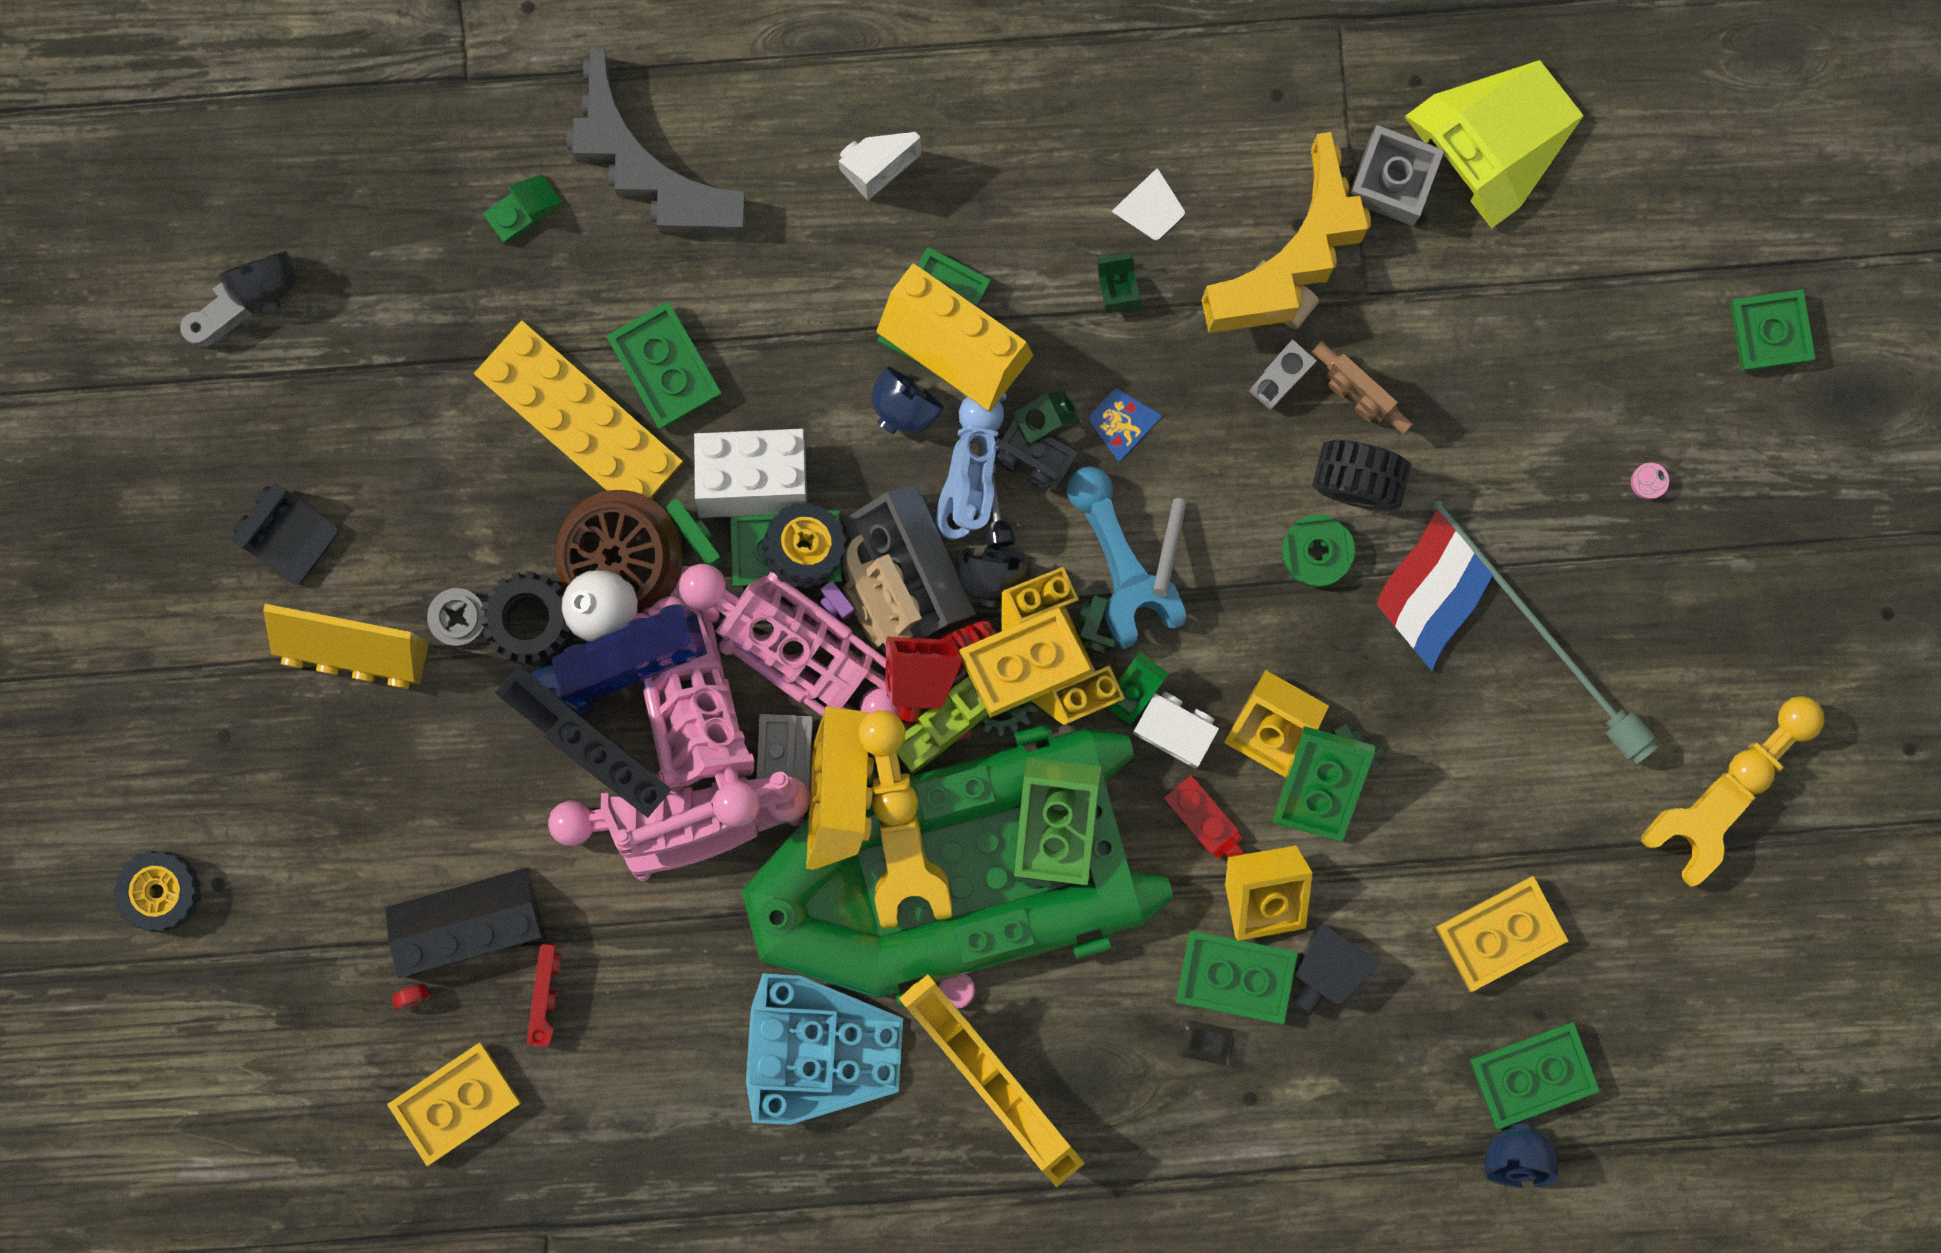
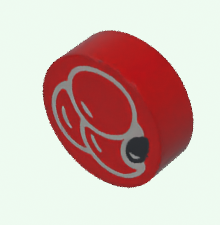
M417 984L396 992L392 1000L396 1011L422 1004L428 1001L431 996L427 985Z

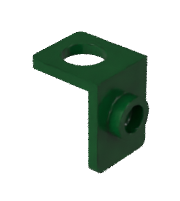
M1064 391L1045 393L1014 412V416L1028 443H1034L1060 427L1076 426L1080 423L1074 404ZM1034 409L1042 411L1045 416V425L1038 431L1033 430L1028 424V415Z

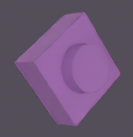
M830 581L821 588V593L825 598L820 603L832 616L836 617L839 615L845 621L855 613L853 606L833 581Z

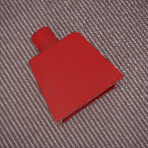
M887 636L885 685L891 704L895 707H900L899 717L902 720L917 722L921 716L922 708L939 709L944 705L962 662L955 640Z

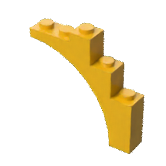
M1331 132L1317 134L1311 147L1314 171L1312 201L1307 217L1298 233L1280 253L1259 268L1236 279L1206 286L1201 301L1208 333L1293 321L1299 307L1302 306V294L1299 286L1327 282L1333 268H1336L1337 264L1334 247L1361 243L1367 229H1370V213L1368 208H1363L1361 197H1349L1347 178L1341 177L1339 168L1341 165L1340 147L1338 144L1334 145Z
M928 974L899 998L1056 1188L1085 1164L1040 1107Z

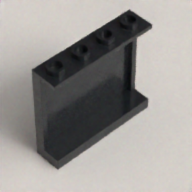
M520 665L514 669L495 692L503 701L546 733L545 739L647 818L650 817L672 790L615 740Z

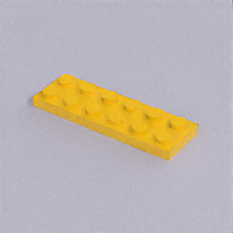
M523 321L512 330L474 372L477 378L606 491L629 490L652 499L683 464L679 457Z

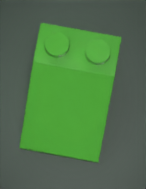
M1028 757L1023 780L1014 876L1088 885L1102 766Z

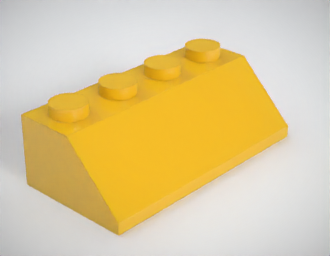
M914 263L891 291L876 331L884 339L989 413L1034 356L1025 340Z
M829 706L825 708L812 747L811 799L808 818L806 869L814 870L857 855L862 841L869 840L872 821L871 818H866V810L870 809L873 790L867 787V779H871L874 759L868 757V751L863 748L858 738V728L869 712Z

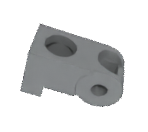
M222 282L212 289L218 296L200 312H191L182 319L180 325L182 336L195 346L202 348L213 345L253 315L249 309L237 305L229 298Z
M1292 339L1266 368L1265 373L1252 386L1249 392L1269 410H1272L1300 379L1313 368L1317 360Z

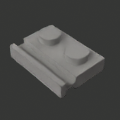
M760 714L757 779L771 778L776 772H784L787 776L796 777L804 782L810 790L813 716Z

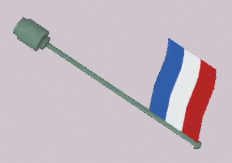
M1436 500L1432 504L1433 512L1436 510L1421 539L1389 577L1376 604L1431 671L1433 670L1444 645L1475 609L1493 576L1611 717L1606 722L1610 729L1605 734L1627 760L1631 758L1635 764H1638L1659 747L1653 740L1656 736L1634 710L1628 714L1623 709L1618 713L1614 711L1442 506L1445 502Z

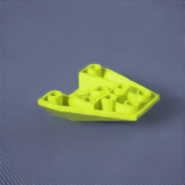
M1538 60L1434 94L1408 113L1405 118L1424 143L1429 144L1433 141L1438 148L1444 150V156L1474 193L1470 202L1488 225L1494 228L1522 206L1584 115L1543 63Z

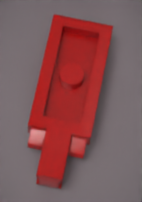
M1192 775L1163 798L1209 854L1212 853L1217 860L1223 855L1228 859V857L1245 854L1237 845L1243 839L1237 832L1238 829Z
M543 943L540 945L527 1037L528 1045L549 1047L554 1030L547 1021L546 1011L554 1012L557 990L550 989L552 974L559 975L562 953H555L556 944Z

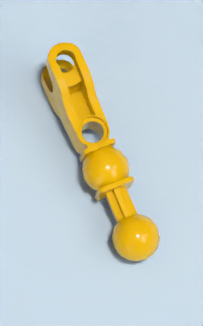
M1797 696L1787 700L1779 710V727L1761 746L1758 743H1751L1748 746V750L1741 751L1735 755L1729 764L1728 773H1723L1690 808H1674L1662 811L1642 834L1641 842L1646 847L1656 848L1674 835H1681L1686 838L1692 846V857L1687 866L1682 870V878L1690 887L1699 885L1723 861V836L1726 830L1755 799L1754 795L1762 794L1770 788L1774 781L1775 772L1781 771L1784 768L1778 762L1781 756L1795 741H1810L1820 734L1825 721L1823 709L1810 697Z
M876 710L868 714L861 721L858 728V738L863 748L875 756L879 778L873 780L872 789L874 795L872 797V809L875 816L880 820V831L887 869L880 875L875 887V905L881 928L889 929L897 926L898 905L909 896H921L929 901L934 917L937 920L949 919L952 917V902L948 877L938 865L931 863L926 858L916 813L919 799L915 790L910 786V774H901L897 750L905 740V727L902 720L896 714L887 710Z

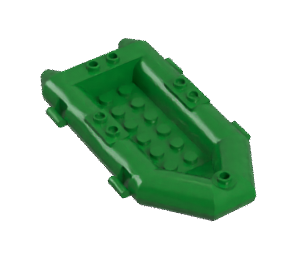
M1050 724L1014 733L1018 746L1016 748L910 776V786L915 790L919 799L916 813L926 858L931 863L938 865L948 877L952 902V917L949 919L937 920L934 917L929 901L921 896H909L898 905L897 926L889 929L881 928L875 905V887L880 875L887 869L880 831V820L874 814L872 802L870 809L866 810V818H871L872 821L870 837L868 841H862L858 854L814 870L806 869L808 816L741 889L759 961L874 998L895 994L898 1007L900 1008L905 1005L899 998L908 990L900 992L899 984L921 977L924 978L927 974L936 983L1071 945L1076 959L1111 950L1108 935L1143 926L1174 898L1168 877L1130 870L1128 867L1106 782L1134 758L1129 736L1086 728L1053 737ZM1048 739V747L1029 752L1025 751L1024 745ZM1028 757L1102 766L1088 885L1054 881L1052 888L1035 889L1026 886L1023 882H1018L1017 877L1014 876L1023 780ZM873 771L871 779H867V787H873V780L875 779ZM1097 929L1101 932L1102 937L1082 943L1077 942L1076 935Z

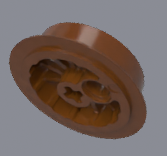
M609 490L585 499L567 516L558 534L555 560L557 572L565 590L577 576L581 575L580 569L586 566L598 564V568L595 571H610L618 574L624 580L623 572H625L640 587V590L635 593L638 600L637 613H643L645 608H650L659 599L670 596L675 589L682 571L683 546L673 519L657 502L634 491ZM611 512H618L620 515L615 536L613 537L608 515ZM631 516L639 524L623 539L627 518ZM599 517L601 527L593 526L592 521ZM646 528L652 541L633 547L631 543ZM591 532L597 533L600 537L599 547L595 552L589 551L585 544L586 537ZM620 548L618 554L622 557V561L612 563L614 557L610 554V550ZM649 548L655 549L654 563L636 558L635 552ZM577 552L581 556L589 558V560L578 563ZM633 564L652 569L651 576L647 582L631 568Z

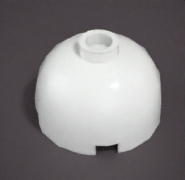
M606 570L587 571L577 576L566 588L562 598V613L566 625L576 636L596 644H611L623 638L627 633L625 630L628 628L630 621H635L638 600L633 586L618 574Z

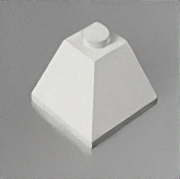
M916 132L867 137L859 144L854 141L840 153L839 168L868 201L921 156V138Z

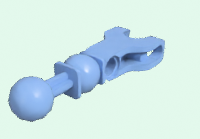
M1005 393L990 413L963 394L966 398L959 409V422L963 428L958 430L957 434L961 438L956 442L953 450L949 475L938 501L935 519L938 533L948 540L959 539L968 534L970 530L974 531L982 528L990 518L994 498V487L992 484L996 454L994 445L996 444L995 438L998 437L997 430L1004 419V410L1000 402L1006 399L1007 394ZM971 441L979 446V457L971 452ZM978 510V518L977 520H973L976 511ZM951 512H953V520L959 526L957 530L950 528L947 523V516Z

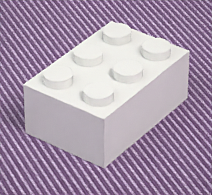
M803 429L694 434L695 501L699 518L779 514L783 508L791 507L792 504L799 503V505L807 503L806 448Z

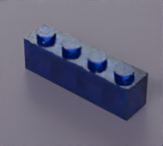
M673 604L662 608L660 613L649 618L632 620L628 623L627 627L601 636L589 643L570 646L562 654L551 659L560 697L572 705L580 707L706 655L707 651L697 614L682 604Z

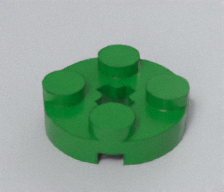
M1313 514L1301 518L1289 528L1282 542L1281 556L1286 570L1294 581L1310 587H1326L1336 583L1347 573L1354 560L1355 545L1349 530L1343 527L1335 518L1324 514ZM1314 541H1320L1321 547H1327L1328 553L1322 555L1321 561L1315 560V557L1308 553V549L1313 547Z

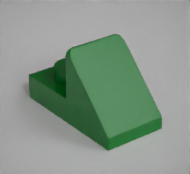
M540 174L510 185L508 188L511 194L485 211L483 215L506 245L563 203L543 175Z
M1139 652L1117 682L1125 699L1106 708L1131 726L1169 673Z

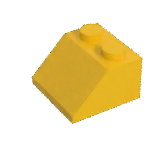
M1265 670L1224 743L1286 778L1303 727L1306 726L1318 730L1329 705Z
M1297 845L1228 857L1225 887L1237 941L1306 929L1313 873Z

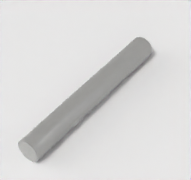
M1175 498L1172 502L1153 588V594L1158 597L1167 596L1187 506V502L1181 498Z

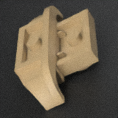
M860 534L850 542L843 556V572L847 583L842 589L853 606L872 648L875 651L881 649L886 656L887 636L913 637L910 629L922 619L917 600L909 594L903 582V574L900 567L893 563L889 554L861 564L857 548L864 539Z

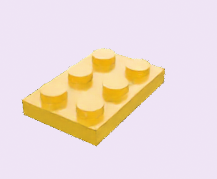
M1059 607L959 650L962 663L990 718L1084 678L1091 673V668Z
M1534 876L1435 926L1469 992L1479 989L1568 942Z
M479 1042L387 1105L426 1166H429L522 1103L484 1044Z

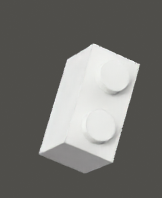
M1163 692L1162 696L1155 693L1132 734L1196 769L1219 728L1212 725L1215 719L1195 709L1193 714L1181 708L1183 702L1167 692Z

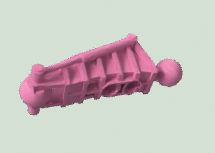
M697 564L689 567L682 574L679 581V593L682 600L688 606L698 610H706L713 607L726 616L715 631L723 638L718 646L720 647L719 650L725 655L734 654L799 703L804 702L821 716L824 714L825 707L814 699L816 697L829 707L856 710L846 702L865 677L877 686L864 693L859 703V711L869 712L870 714L876 710H887L899 717L900 707H895L891 704L886 690L885 677L870 667L872 660H874L886 669V658L852 634V630L803 593L790 586L789 583L781 582L777 579L774 573L770 572L768 576H763L751 582L740 598L725 589L726 582L723 575L713 566ZM781 596L792 603L793 606L791 607L783 602ZM804 613L807 614V615H808L809 617H811L812 619H814L816 622H815V623L811 622L809 619H807L805 616H803ZM766 620L773 625L771 631L765 635L755 633L753 627L758 621ZM826 630L833 633L839 639L836 640L835 638L831 637L829 634L826 633ZM790 641H798L803 647L798 654L789 655L783 651L784 645ZM850 643L862 651L864 655L859 657L849 650ZM819 646L835 656L828 667H825L813 658ZM808 665L820 673L821 677L817 679L804 668Z
M667 596L661 598L652 607L645 608L643 613H637L635 621H630L626 632H633L645 684L643 693L660 766L657 777L670 788L689 786L702 778L715 777L719 788L713 798V812L719 822L728 827L742 828L749 825L757 817L760 805L759 796L754 788L739 780V778L752 775L755 760L753 755L749 754L744 744L745 737L739 729L729 681L725 679L713 627V624L717 623L719 619V611L713 607L706 610L695 609L688 606L679 597ZM644 630L651 648V652L648 655L642 632ZM686 635H688L689 639H687V640H681V639H683ZM691 680L693 687L682 689L680 681Z
M776 772L771 778L747 780L746 777L739 778L740 782H744L754 788L759 796L760 806L757 817L749 825L742 828H732L719 822L713 812V798L715 792L719 789L717 782H713L712 787L697 791L692 787L672 788L649 818L621 797H611L609 793H601V809L590 810L579 801L568 800L559 803L550 813L548 827L555 841L564 846L571 847L585 843L592 835V832L609 830L618 851L625 858L632 875L640 881H646L653 873L700 862L729 851L757 837L758 832L787 822L792 826L801 825L804 822L805 813L809 809L811 795L809 788L804 782L796 777L787 776L784 772Z

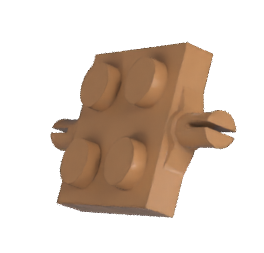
M1323 341L1312 351L1328 366L1329 372L1326 378L1330 380L1328 383L1329 387L1341 398L1349 397L1357 405L1355 410L1363 419L1368 422L1374 420L1378 425L1383 419L1385 421L1388 420L1402 435L1413 425L1397 410L1398 408L1395 405L1398 402L1344 353L1341 356H1337Z

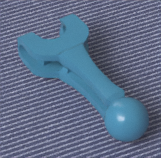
M1084 467L1077 470L1068 481L1067 495L1069 501L1076 509L1086 512L1085 517L1093 528L1108 563L1114 593L1106 604L1104 620L1113 639L1117 641V646L1121 649H1127L1136 642L1138 632L1135 627L1134 614L1137 608L1148 607L1155 610L1164 625L1169 628H1178L1184 625L1186 612L1175 585L1171 582L1169 583L1167 596L1165 597L1154 595L1153 588L1156 576L1149 575L1126 542L1111 500L1113 485L1110 477L1103 470L1096 467Z

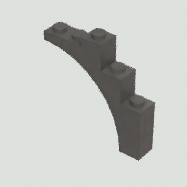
M590 48V59H584L583 77L584 81H589V94H583L582 113L583 116H588V118H573V129H567V150H572L576 161L615 162V165H609V186H614L618 197L657 198V201H651V222H657L660 233L745 235L746 197L744 192L718 189L689 180L665 167L648 153L626 127L616 107L610 86L609 61L605 48Z

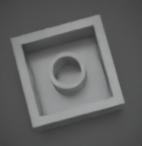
M1377 125L1369 138L1350 189L1349 197L1360 196L1363 208H1368V210L1414 226L1423 210L1444 150Z

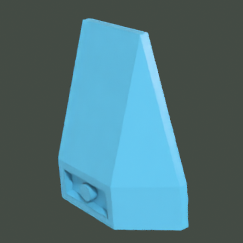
M763 973L751 1007L746 1087L753 1123L791 1125L899 1092L903 1018L799 975Z

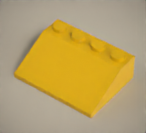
M269 604L264 605L263 612L270 651L272 655L282 658L281 665L302 669L303 662L317 665V672L338 676V671L341 669L353 672V679L373 682L374 676L387 678V685L402 689H409L410 683L421 684L429 642L414 633Z

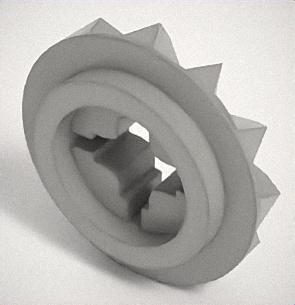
M451 588L441 592L433 599L428 609L427 621L432 634L439 641L451 646L469 644L481 635L483 629L480 617L484 615V611L481 609L482 602L474 593L462 588ZM447 607L449 610L458 612L461 608L465 607L463 617L469 626L457 623L450 627L452 619L448 615L449 613L445 611V608Z

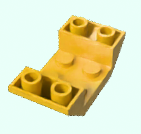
M1061 567L1002 592V631L1055 608H1060L1091 668V673L1084 678L1037 697L1032 702L1061 724L1066 725L1125 698L1110 666L1095 671L1066 609V607L1079 599L1064 567Z

